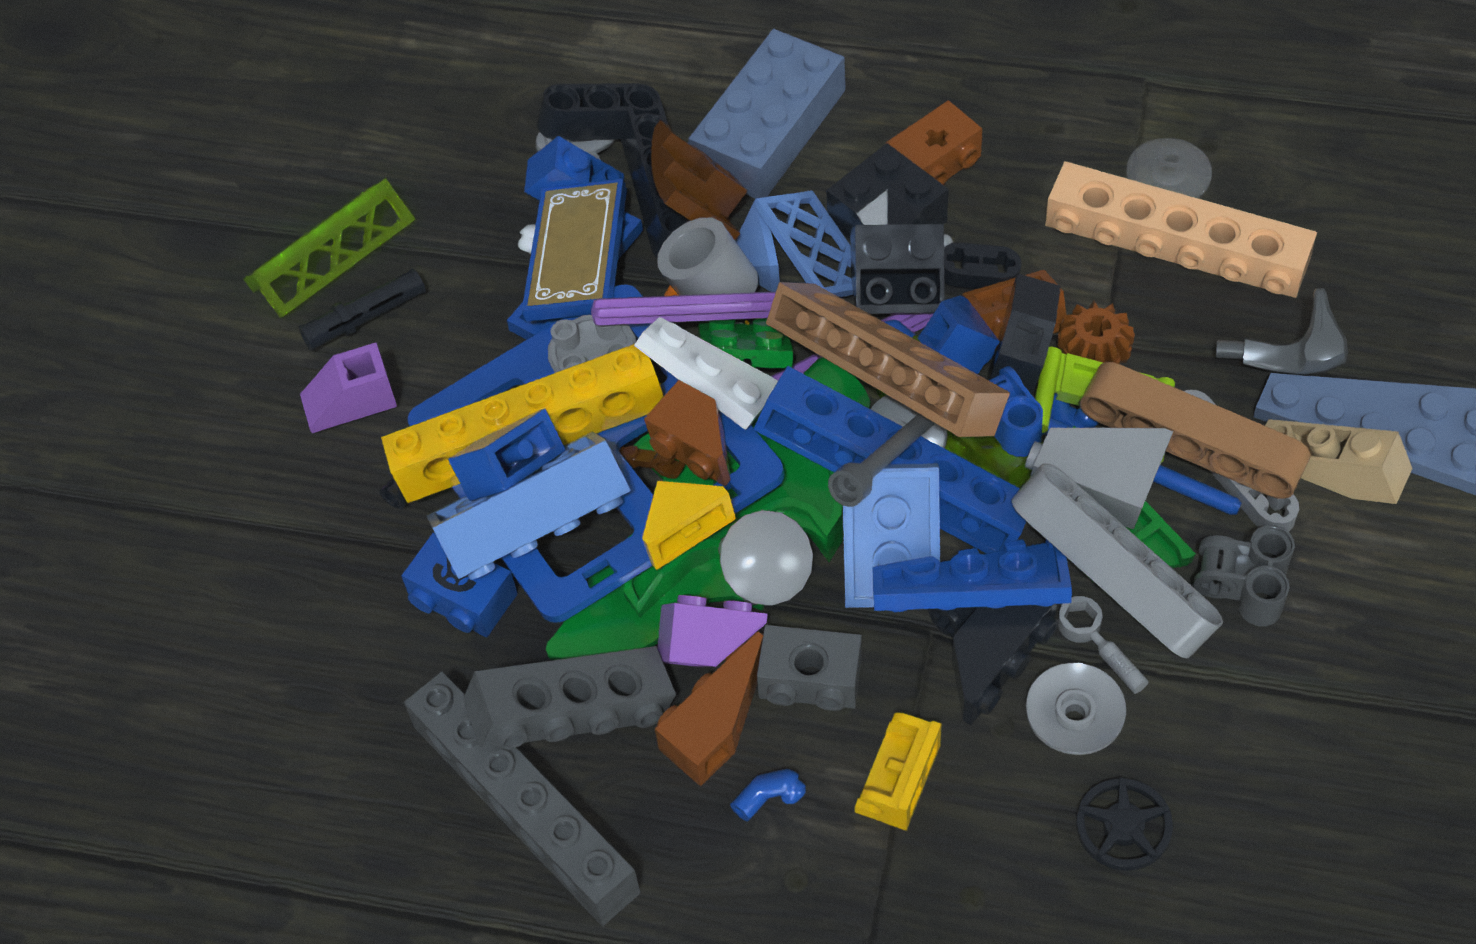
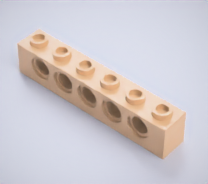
M1066 161L1048 197L1045 226L1055 228L1063 233H1072L1096 240L1105 245H1114L1138 252L1146 257L1159 258L1182 265L1188 269H1197L1224 277L1229 281L1242 282L1266 289L1274 294H1283L1294 298L1298 295L1317 236L1316 231Z

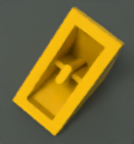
M657 481L642 536L651 564L656 570L736 519L728 491L723 486Z

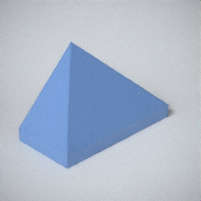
M752 205L739 231L740 234L735 241L756 269L758 285L771 292H776L780 282L779 265L772 233L755 206Z

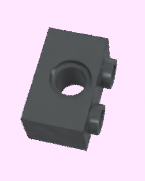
M765 625L757 672L759 699H767L769 702L781 706L792 705L795 702L815 704L819 708L828 711H838L843 708L855 709L862 661V635ZM806 667H814L820 670L814 675H804L799 672Z

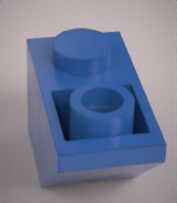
M557 136L528 159L524 192L540 200L542 188L624 179V174Z
M961 295L942 301L918 337L922 344L976 374L989 362L1000 342L970 301Z

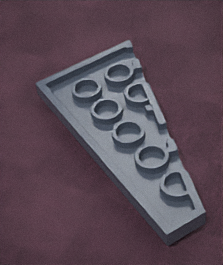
M1279 373L1270 374L1255 408L1254 418L1265 422L1268 419L1398 431L1413 468L1411 473L1476 495V388Z

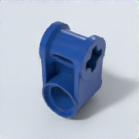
M1006 366L999 370L998 376L989 380L1010 392L994 437L1008 454L1016 457H1026L1029 455L1035 441L1041 443L1043 409L1040 403L1035 400L1023 385L1016 371L1012 367Z

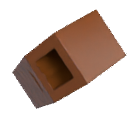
M760 632L755 633L747 642H744L726 658L725 663L713 674L707 673L703 675L694 685L691 695L679 706L673 705L668 708L658 720L655 733L659 750L699 786H702L735 754L757 686V672L763 635Z

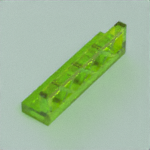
M385 178L373 184L243 279L253 292L261 291L281 318L413 222L415 218ZM385 199H387L400 217V220L390 227L373 224L375 207ZM367 213L366 223L356 221ZM348 226L365 229L363 247L357 251L340 248L342 230ZM372 231L382 232L371 240ZM334 237L333 247L323 245ZM315 250L332 253L330 271L325 275L307 273L309 254ZM339 255L349 256L338 264ZM301 261L299 271L289 270ZM280 275L298 277L296 296L284 304L269 283ZM306 279L315 280L314 283L305 288Z

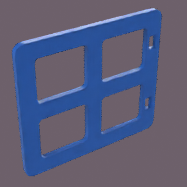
M631 285L614 287L613 298L643 297ZM581 316L565 317L560 320H574ZM554 324L415 406L408 415L409 426L500 394L515 385H524L554 374L555 372L548 361V345L552 339L551 328ZM629 324V327L634 333L636 340H638L643 331L651 324ZM657 364L667 376V380L660 384L665 396L679 379ZM719 411L724 429L726 449L740 466L730 474L731 480L726 486L718 482L714 486H723L727 491L731 488L734 490L737 496L731 499L734 513H737L777 488L782 483L785 473L781 460L762 437L753 430L754 428L751 425L744 430ZM647 415L596 433L606 440L631 490L621 496L623 503L616 508L634 530L632 536L566 577L556 576L537 548L516 558H513L511 553L501 557L542 617L549 622L557 623L569 619L653 566L642 540L653 494L619 452L623 445L648 430L644 421ZM461 484L451 487L459 499L466 496ZM609 565L614 573L590 588L586 579Z

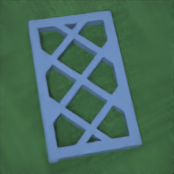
M810 190L756 198L753 205L804 281L817 284L838 297L853 295L852 279L845 275L847 266L851 267V245L815 193ZM809 203L818 217L800 209L799 205ZM771 208H776L788 214L787 222L784 223L778 220ZM795 219L816 228L815 237L794 228ZM826 233L832 236L841 251L822 242L823 234ZM792 239L811 248L809 257L800 253ZM818 252L839 261L838 270L836 271L816 261ZM814 272L834 281V285L823 287Z

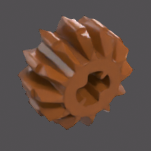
M1094 300L1089 309L1076 304L1072 315H1064L1060 325V333H1058L1057 346L1064 354L1069 353L1103 363H1127L1131 356V345L1134 343L1135 333L1133 327L1129 326L1127 313L1115 314L1113 303L1105 309L1099 308Z

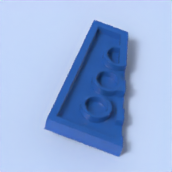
M1023 539L1005 542L1004 551L980 554L977 548L961 550L950 561L939 562L935 557L929 556L872 567L874 611L904 612L913 609L953 610L964 607L1002 608L1015 605L1052 606L1054 604L1072 603V586L1067 558L1047 539L1046 543L1026 546Z

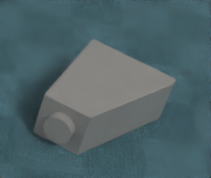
M1050 428L1043 444L1034 442L1026 460L1025 468L1032 470V476L1043 463L1056 466L1121 524L1134 529L1173 431L1166 428Z

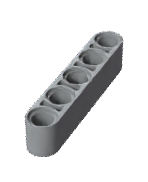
M1049 463L1041 464L1013 496L1012 504L1022 518L1176 655L1182 658L1191 657L1223 624V619L1218 610L1204 596L1056 466Z

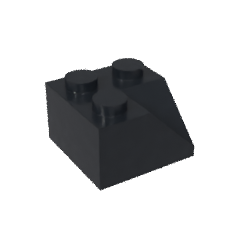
M886 143L826 190L827 212L842 234L849 240L850 230L855 225L945 224L948 219L949 189Z

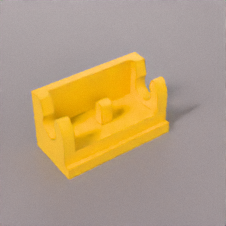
M894 713L860 798L856 802L855 813L907 831L941 745V723L935 721L928 722L904 713Z

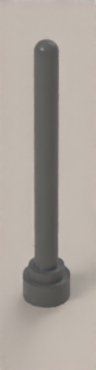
M917 414L861 463H846L830 476L828 481V488L832 497L843 506L853 507L858 505L870 494L873 478L936 423L921 414Z

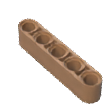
M1105 362L1100 364L1080 400V408L1089 418L1108 427L1166 428L1173 431L1166 452L1274 498L1286 499L1294 494L1310 460L1311 453L1309 449L1297 439L1117 363Z

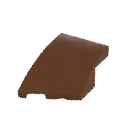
M660 120L653 131L651 164L654 183L663 202L690 221L697 218L711 217L721 221L734 240H736L740 232L727 217L748 190L728 170L695 145L688 144L671 130L670 126Z

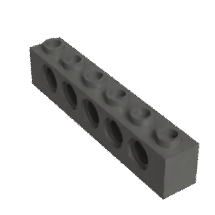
M440 672L404 701L414 728L603 927L641 893L635 870L516 747L512 749L494 747L480 750L463 701L464 693L443 672Z

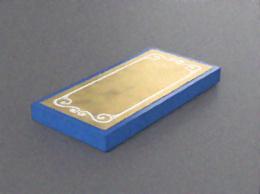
M624 179L541 189L522 305L525 321L591 315L594 300L613 298L627 193Z

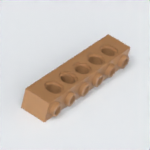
M779 282L766 321L767 325L958 437L995 436L1010 392L817 284Z

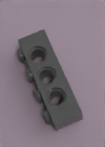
M654 646L475 671L463 701L480 750L494 747L512 749L523 743L546 739L549 742H557L566 739L570 735L589 732L595 735H602L611 732L615 728L634 725L639 728L653 726L658 723L662 714L670 707L676 693L658 649Z

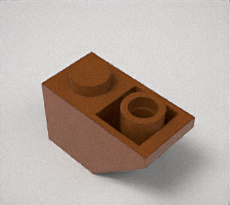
M678 380L644 418L651 438L649 441L650 445L659 455L667 459H671L676 455L675 458L685 463L699 478L704 480L711 478L726 486L731 477L724 429L716 401L705 393Z

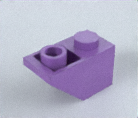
M376 342L333 355L300 394L311 433L397 407Z
M678 595L677 603L661 605L657 649L665 664L716 667L767 623V614L752 612V603L724 601L723 608L706 607L707 598Z

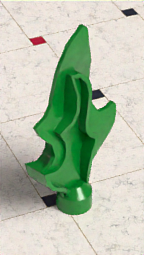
M824 357L818 358L803 373L870 409L869 396L859 380L853 374ZM759 416L751 424L753 428L755 427V424ZM757 432L782 462L785 473L782 483L777 488L735 513L736 519L666 565L658 570L651 566L565 620L547 643L546 653L549 659L560 660L654 647L658 643L661 605L677 603L678 595L707 598L706 605L710 602L729 600L745 602L740 596L736 595L725 581L718 551L721 539L726 536L729 528L744 515L761 510L781 512L799 524L826 560L830 562L844 537L843 505L839 504L832 497L828 488L829 478L834 472ZM649 433L634 444L638 449L655 451L650 445L649 441L651 438ZM727 451L729 470L731 474L734 471H736L740 465ZM686 464L676 479L666 478L651 468L663 481L702 485H714L717 483L711 478L706 480L699 478ZM732 488L728 490L730 499L737 496ZM609 565L590 576L587 581L590 588L614 573ZM758 604V605H752V608H755V609H758V610H761V611L763 610V607H764V605H760V604Z

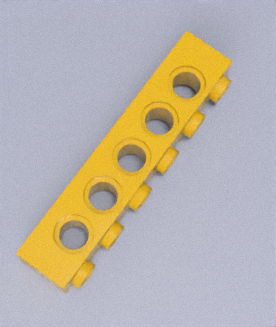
M633 344L383 436L381 439L390 472L407 503L460 484L448 460L450 457L478 439L539 410L546 409L563 445H567L592 431L599 433L648 415L664 397L651 359Z

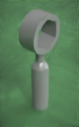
M1085 596L1072 597V603L1062 604L1058 616V627L1062 635L1076 643L1093 640L1098 646L1100 657L1113 669L1125 685L1134 694L1143 690L1149 682L1146 677L1131 663L1114 642L1105 640L1099 634L1103 617L1098 603ZM1085 610L1094 620L1092 627L1074 628L1066 617L1069 612Z

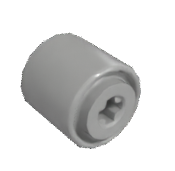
M712 217L697 218L686 222L670 234L658 253L657 266L678 295L752 293L757 289L758 273L723 223Z

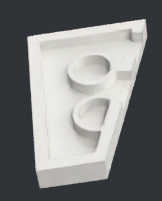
M661 317L643 331L634 345L677 379L714 398L718 410L744 430L761 414L767 398L778 382L777 379Z

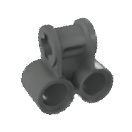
M1265 525L1259 527L1253 533L1250 542L1238 541L1233 538L1217 535L1202 539L1199 544V554L1202 556L1201 570L1194 577V588L1200 594L1207 597L1238 600L1239 611L1242 617L1250 624L1256 626L1274 624L1280 619L1290 589L1286 573L1295 548L1292 535L1283 527ZM1219 550H1223L1224 553L1219 554ZM1262 553H1271L1277 558H1270ZM1213 580H1217L1218 583L1214 584ZM1256 593L1267 594L1272 599L1260 598Z

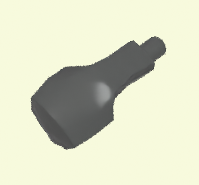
M1316 288L1314 290L1313 309L1309 326L1298 340L1288 344H1275L1245 337V341L1217 340L1216 358L1243 359V365L1273 373L1305 376L1326 373L1345 364L1348 357L1347 339L1336 322L1324 288Z

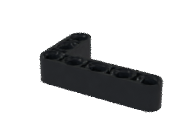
M641 83L555 84L547 87L543 92L537 120V128L543 136L554 140L557 136L565 140L621 139L650 247L654 256L658 258V253L670 234L690 221L663 202L654 183L651 164L653 131L660 120L668 125L658 92L653 87Z

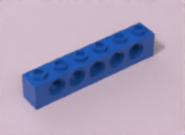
M787 366L767 398L753 430L835 472L846 463H861L903 426ZM922 436L890 463H938L941 530L986 554L1004 551L1005 542L1018 540L1027 521L1022 518L1012 504L1013 496L1020 490L1015 485Z

